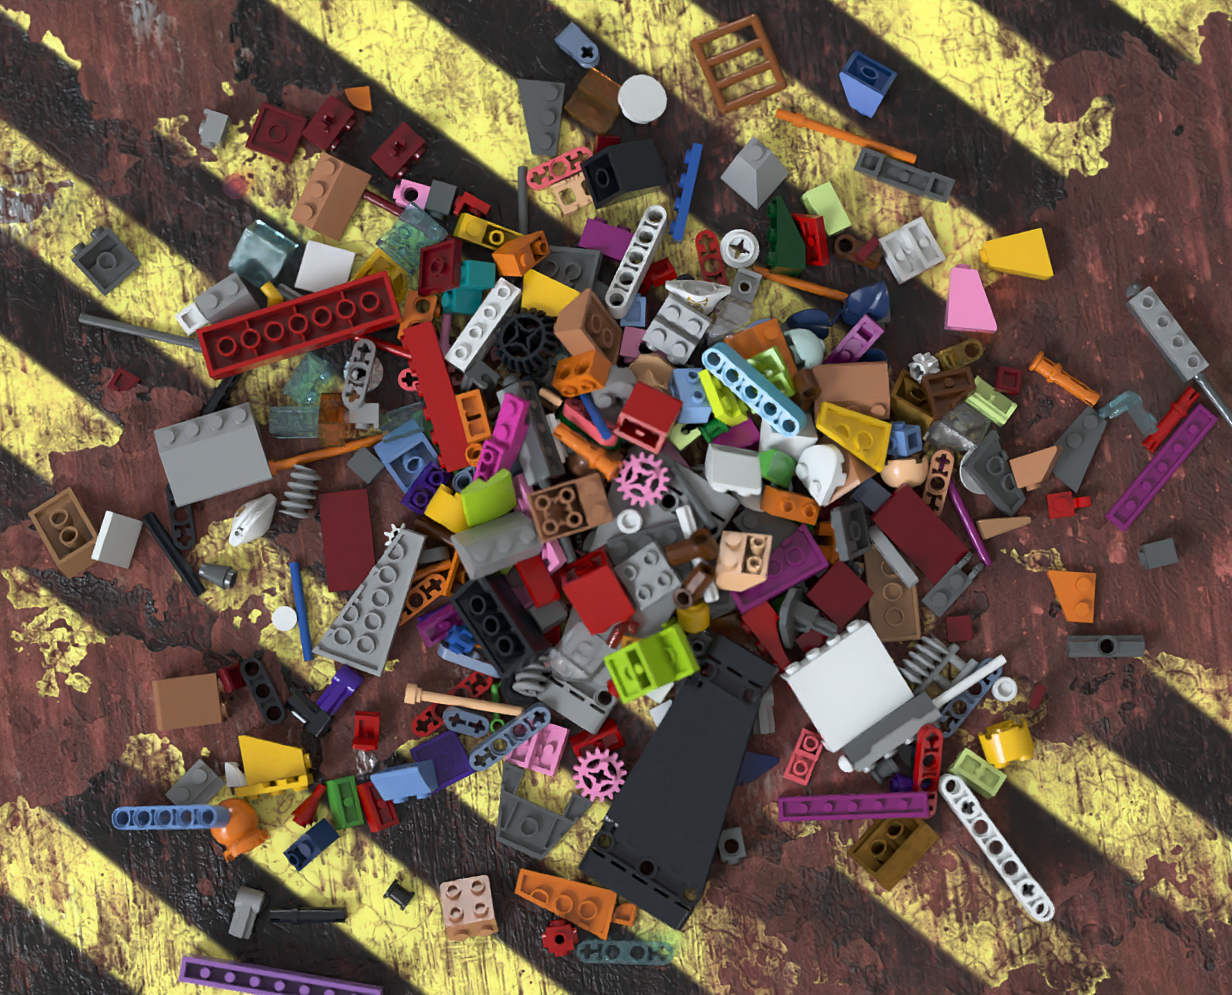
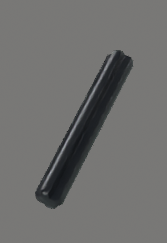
M153 512L145 514L142 517V521L192 595L199 597L206 591L205 587L180 550L174 545L173 540Z

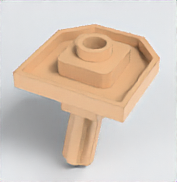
M658 353L640 354L627 367L634 372L638 381L640 380L668 395L671 394L669 389L670 378L673 369L678 368Z

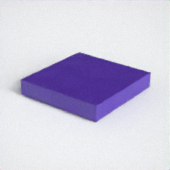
M448 730L409 750L415 762L433 759L439 788L431 792V794L476 772L470 765L469 756L457 732Z

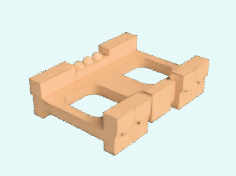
M580 172L579 176L575 175V178L572 176L567 181L562 180L551 185L565 218L579 212V208L586 207L590 203L594 205L591 195L587 196L581 186V183L585 181L583 172ZM571 188L576 201L565 206L559 197V192Z

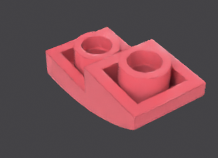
M804 728L802 729L783 774L784 778L803 786L807 785L823 747L821 735Z

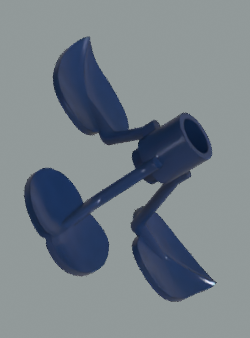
M882 280L873 285L854 290L849 297L844 299L842 310H837V314L831 321H829V314L826 311L812 308L790 315L786 319V323L791 330L797 328L807 329L818 338L824 340L829 335L828 327H832L840 317L849 325H856L866 313L875 321L883 319L889 311L890 298L888 289ZM869 348L856 362L887 361L888 370L890 365L887 354L878 348Z

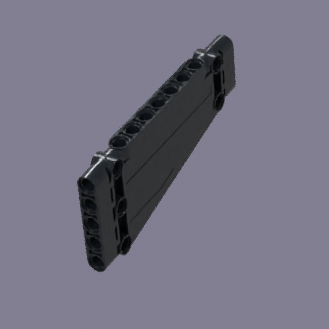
M720 632L715 634L701 660L697 663L700 670L689 675L604 816L602 826L595 834L593 841L577 866L580 871L679 932L683 930L703 897L762 698L780 670L769 661ZM708 654H710V655H712L713 657H715L716 659L720 660L721 663L718 662L717 660L713 659L712 657L708 656ZM704 663H710L713 666L714 672L712 676H705L702 673L701 668ZM729 667H731V668H733L734 670L738 671L739 673L743 674V676H741L740 674H738V673H736L735 671L731 670ZM750 680H752V681L756 682L757 684L763 686L764 689H762V688L759 687L758 685L754 684V683L751 682ZM747 689H753L756 692L757 699L755 702L750 703L745 699L744 693ZM602 834H606L611 838V846L606 847L601 844L600 837ZM643 861L653 863V873H647L643 870ZM688 887L694 888L697 892V898L694 900L688 899L685 895V889Z

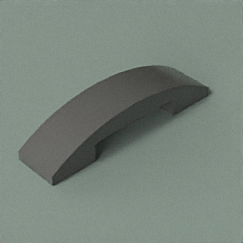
M862 147L854 171L885 185L947 204L955 180L935 172L929 173L887 158L885 154L866 147Z

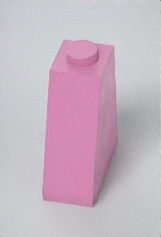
M957 264L956 268L952 267L949 271L944 329L994 334L997 331V324L978 271L971 269L970 265Z

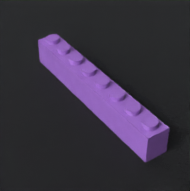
M186 953L182 956L178 978L180 982L254 995H382L384 989L381 986Z

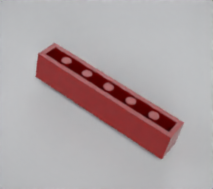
M428 321L403 329L404 335L400 336L404 350L409 349L411 359H408L411 373H416L419 382L415 383L419 398L424 397L426 406L423 407L426 421L431 420L434 430L430 431L434 445L439 444L441 454H438L440 466L442 469L446 468L447 473L471 466L465 457V451L469 444L467 443L458 409L456 393L433 321Z

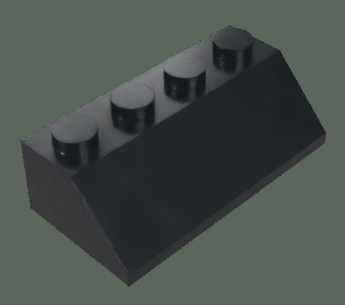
M500 570L473 581L469 579L449 598L502 681L537 661L551 648Z

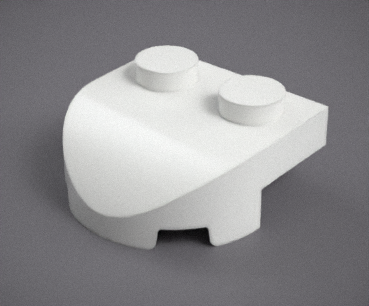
M819 444L808 447L803 451L794 470L820 506L827 505L835 488L844 485L846 481V474H842L841 467L844 457L833 444Z

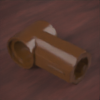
M843 234L832 245L833 254L837 258L847 259L874 271L883 250L875 248L862 263H859L853 257L866 243L855 239L850 234ZM839 242H848L850 252H842L839 249Z
M802 369L793 376L795 394L790 396L789 399L807 415L812 401L818 399L822 391L814 372L811 369Z
M705 528L695 530L689 539L665 546V553L672 567L698 558L702 561H711L720 552L717 542L710 531Z
M702 561L699 562L683 584L673 592L672 600L674 605L681 610H687L702 599L704 592L717 577L715 568L710 564L703 563Z

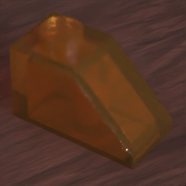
M321 393L318 417L320 447H345L347 424H345L346 406L342 400V393Z

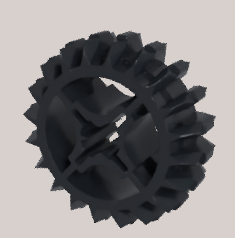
M522 307L520 313L513 310L512 318L505 316L507 322L505 325L499 324V328L502 330L499 333H495L499 340L494 342L495 347L498 348L496 354L501 358V363L508 366V369L511 371H517L519 374H524L525 371L528 374H533L534 368L542 371L543 363L550 365L549 357H556L553 350L560 348L559 344L556 343L559 338L554 333V319L549 315L547 316L543 310L537 312V309L533 307L529 311L527 308ZM531 324L540 325V327L536 329L534 327L528 329L526 326ZM526 352L528 354L526 357H515L517 353L522 354Z

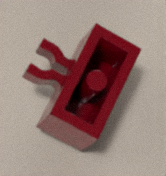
M330 94L301 134L304 139L322 152H335L342 143L341 137L344 133H349L354 128L357 116L352 109Z
M403 121L370 158L378 168L395 181L397 178L402 179L410 170L408 166L414 159L418 161L427 151L425 149L427 144L424 139Z

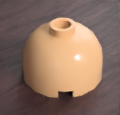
M911 454L906 458H894V455H892L891 460L885 461L884 470L880 472L883 481L890 487L898 488L905 482L913 489V487L921 485L926 480L929 470L928 455H924L922 459H919V454Z

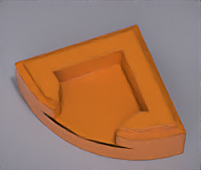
M369 86L345 89L346 96L353 106L364 112H372Z
M629 901L627 903L624 902V904L622 903V905L620 904L613 910L611 922L633 927L637 906Z

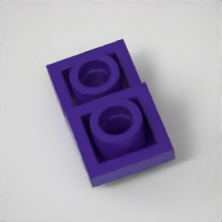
M430 461L415 479L400 503L416 514L423 516L427 505L440 484L446 485L452 474L447 473L439 465Z

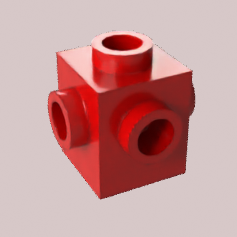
M565 919L550 921V925H546V932L542 933L543 947H548L549 953H555L556 957L569 955L570 950H574V943L579 942L577 928H572L571 922H565ZM560 934L564 936L565 940L563 943H557L555 937Z

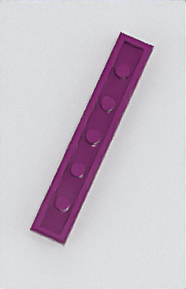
M1198 403L1104 517L1122 532H1125L1219 418L1201 403Z
M928 791L779 796V822L929 817Z

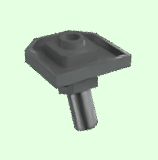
M790 587L780 608L779 627L785 648H792L799 631L809 633L810 629H813L833 638L838 629L836 624L817 616L819 610L807 605L803 587Z

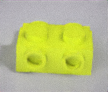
M705 369L698 373L717 419L731 428L749 420L747 415L749 407L746 402L710 370Z

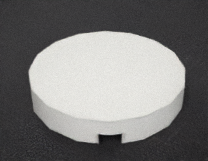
M643 74L632 76L624 82L619 90L618 103L623 109V114L633 122L646 124L655 121L666 108L667 97L665 90L653 77Z

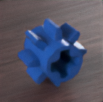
M465 623L463 625L460 624V626L454 625L446 636V641L450 644L448 649L457 655L459 653L462 654L463 651L469 653L476 643L475 638Z

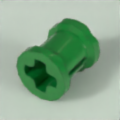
M715 415L713 419L703 426H697L708 444L712 443V440L723 432L728 433L730 431L727 425L717 419Z

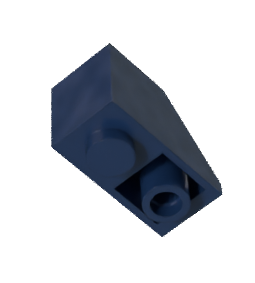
M324 817L295 841L283 854L299 872L335 842L340 835Z

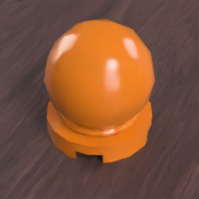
M228 798L218 804V806H224L228 809L230 820L224 828L211 829V833L218 843L227 846V850L223 853L227 862L235 860V857L239 854H246L263 844L265 840L271 838L267 829H258L259 818L256 810L249 802L241 798Z

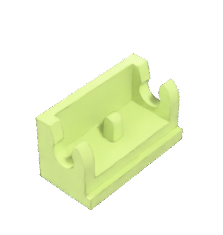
M830 181L807 191L800 198L808 214L823 216L826 240L845 231L844 229L852 225Z
M976 376L974 379L977 387L976 392L965 401L998 426H1003L1016 409L1017 404L1000 392L994 391L992 386L983 381L979 376Z
M687 423L677 424L673 427L668 440L680 454L700 438L702 433L698 428L686 435L688 433L685 429Z
M964 748L963 751L958 753L956 761L949 766L947 772L962 779L967 786L985 798L990 799L994 797L1007 775L995 769L994 766L988 764V762L969 749Z

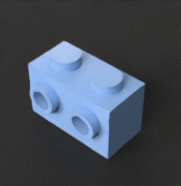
M702 368L673 369L669 382L671 396L684 402L677 418L678 424L707 423L710 412H713L698 374L703 371Z

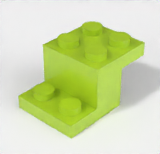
M679 623L603 657L623 704L700 670Z

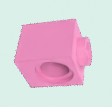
M402 179L401 185L397 184L395 187L393 199H396L395 203L398 207L426 215L425 205L431 187ZM416 191L418 197L415 201L409 202L405 199L407 192Z

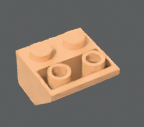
M723 531L715 570L717 575L716 588L744 591L765 581L773 536Z

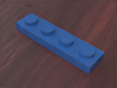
M693 143L692 149H687L684 163L689 165L687 173L682 172L679 187L683 188L682 197H676L674 211H678L676 221L671 220L669 235H673L672 242L682 244L703 144Z

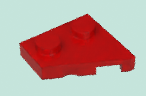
M790 213L806 245L805 264L816 266L830 264L823 216Z

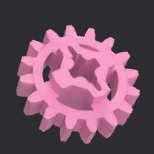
M644 452L640 453L639 459L632 454L631 462L622 461L625 468L620 471L621 477L615 479L616 482L622 485L617 491L625 492L624 500L632 498L631 505L633 506L638 501H640L641 507L646 506V501H649L651 505H655L654 498L657 497L663 500L662 490L669 491V488L664 486L665 482L671 481V478L664 475L669 469L661 468L660 466L664 461L660 459L655 462V455L653 454L648 459H646ZM642 463L652 465L655 470H645ZM632 468L633 475L631 479L627 481V475L630 469ZM641 473L644 476H652L646 480V486L634 484L640 479ZM659 479V485L654 492L652 487L655 480ZM637 488L642 491L645 497H639L630 490Z
M595 747V753L592 754L588 749L585 750L587 757L578 756L581 764L573 765V769L578 771V773L572 775L574 780H579L575 784L576 789L583 788L581 792L583 797L589 793L590 801H594L595 797L599 796L600 801L604 802V796L606 795L613 799L612 792L616 791L619 793L621 789L618 785L625 783V779L621 778V776L626 775L627 771L626 769H620L624 765L623 760L616 761L618 754L614 752L610 756L608 748H605L603 753H601L599 748ZM598 759L596 763L588 765L590 761ZM608 762L614 765L616 774L608 770ZM602 769L605 777L600 776L599 779H596L594 772L598 773ZM583 775L590 778V787L585 784ZM611 784L608 788L601 790V787Z

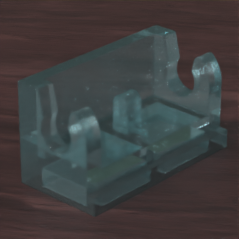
M319 406L269 407V432L272 438H322L320 426L322 416Z

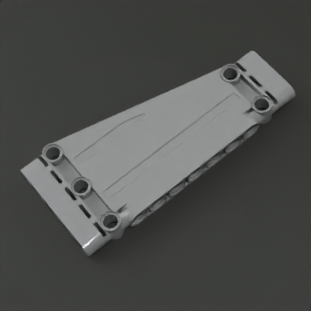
M633 444L624 459L626 461L631 460L632 454L639 459L640 453L644 452L646 459L651 454L655 455V462L662 459L664 462L660 466L661 468H668L674 463L677 464L717 523L718 531L712 535L717 542L741 502L727 492L714 490L706 479L660 451L657 455L637 444ZM642 463L645 470H655L652 465ZM670 472L665 473V477L671 478V481L665 482L664 486L668 488L673 486L683 493ZM641 473L640 479L634 484L646 486V480L652 476H644ZM614 479L607 496L613 521L597 527L590 552L604 545L610 555L607 540L628 535L622 532L617 524L619 514L625 509H635L642 515L643 525L639 531L678 522L676 509L685 505L691 507L697 529L705 528L706 525L684 493L681 495L669 488V491L662 490L661 494L663 497L671 494L676 499L675 506L671 509L666 508L663 500L657 497L654 498L655 505H651L649 501H646V506L641 507L640 501H638L633 506L631 505L632 498L624 500L625 492L617 491L622 485ZM655 480L652 487L654 492L659 485L658 480ZM637 488L630 490L639 497H645L642 491ZM712 512L716 513L717 515L721 516L726 520L723 522L716 516L712 515ZM676 569L683 582L693 571ZM680 586L642 611L631 596L636 613L629 620L618 622L612 625L608 631L602 634L597 633L591 636L572 605L554 665L547 677V682H544L542 685L545 687V691H538V696L536 697L583 729L596 735L619 699L612 695L611 703L606 704L600 698L603 690L608 691L606 682L612 678L603 657L621 649L623 635L645 639L663 631L664 628L661 627V624L670 620L677 610L672 600V594ZM561 664L569 666L570 674L568 677H563L559 673Z

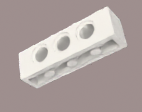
M500 277L495 284V288L488 294L444 357L451 367L465 375L479 360L482 361L494 342L498 339L495 333H499L502 330L499 328V324L505 325L507 322L505 316L512 318L513 310L517 311L521 306L522 291Z

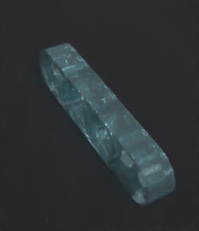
M585 939L577 945L576 950L579 960L585 963L666 965L671 962L674 955L672 946L664 941ZM585 944H590L591 949H598L597 944H603L601 950L602 959L597 958L598 953H591L590 957L586 958L585 954L580 952V949H584ZM616 945L620 949L619 956L614 959L607 957L605 954L607 946ZM636 945L643 947L645 950L644 956L641 959L632 958L630 955L632 947ZM652 945V951H659L660 947L664 946L666 951H670V954L665 956V960H660L659 955H652L653 960H647L649 954L647 946Z

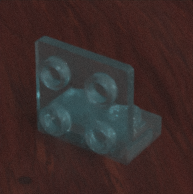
M411 201L394 226L379 237L375 244L413 276L419 271L420 248L443 242L448 232L416 203Z
M257 219L246 227L227 267L261 288L268 281L274 284L284 262L295 254L299 245Z
M307 352L281 392L305 408H308L309 405L313 406L320 397L318 391L322 385H327L333 378L334 373L332 370L334 367L328 361L322 360L312 352Z
M1130 389L1119 394L1096 411L1102 418L1109 416L1112 419L1126 410L1145 437L1158 431L1156 427L1158 424L1157 420L1150 412H1145L1141 406L1143 404L1141 398L1136 392L1132 393Z

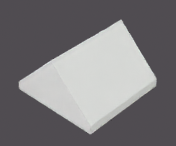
M807 413L806 415L807 425L805 428L790 438L783 436L762 418L758 453L778 449L798 462L803 451L808 447L814 446L818 440L811 414ZM789 419L790 424L796 427L795 422Z

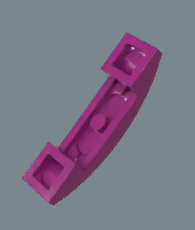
M866 313L822 364L856 363L885 329Z

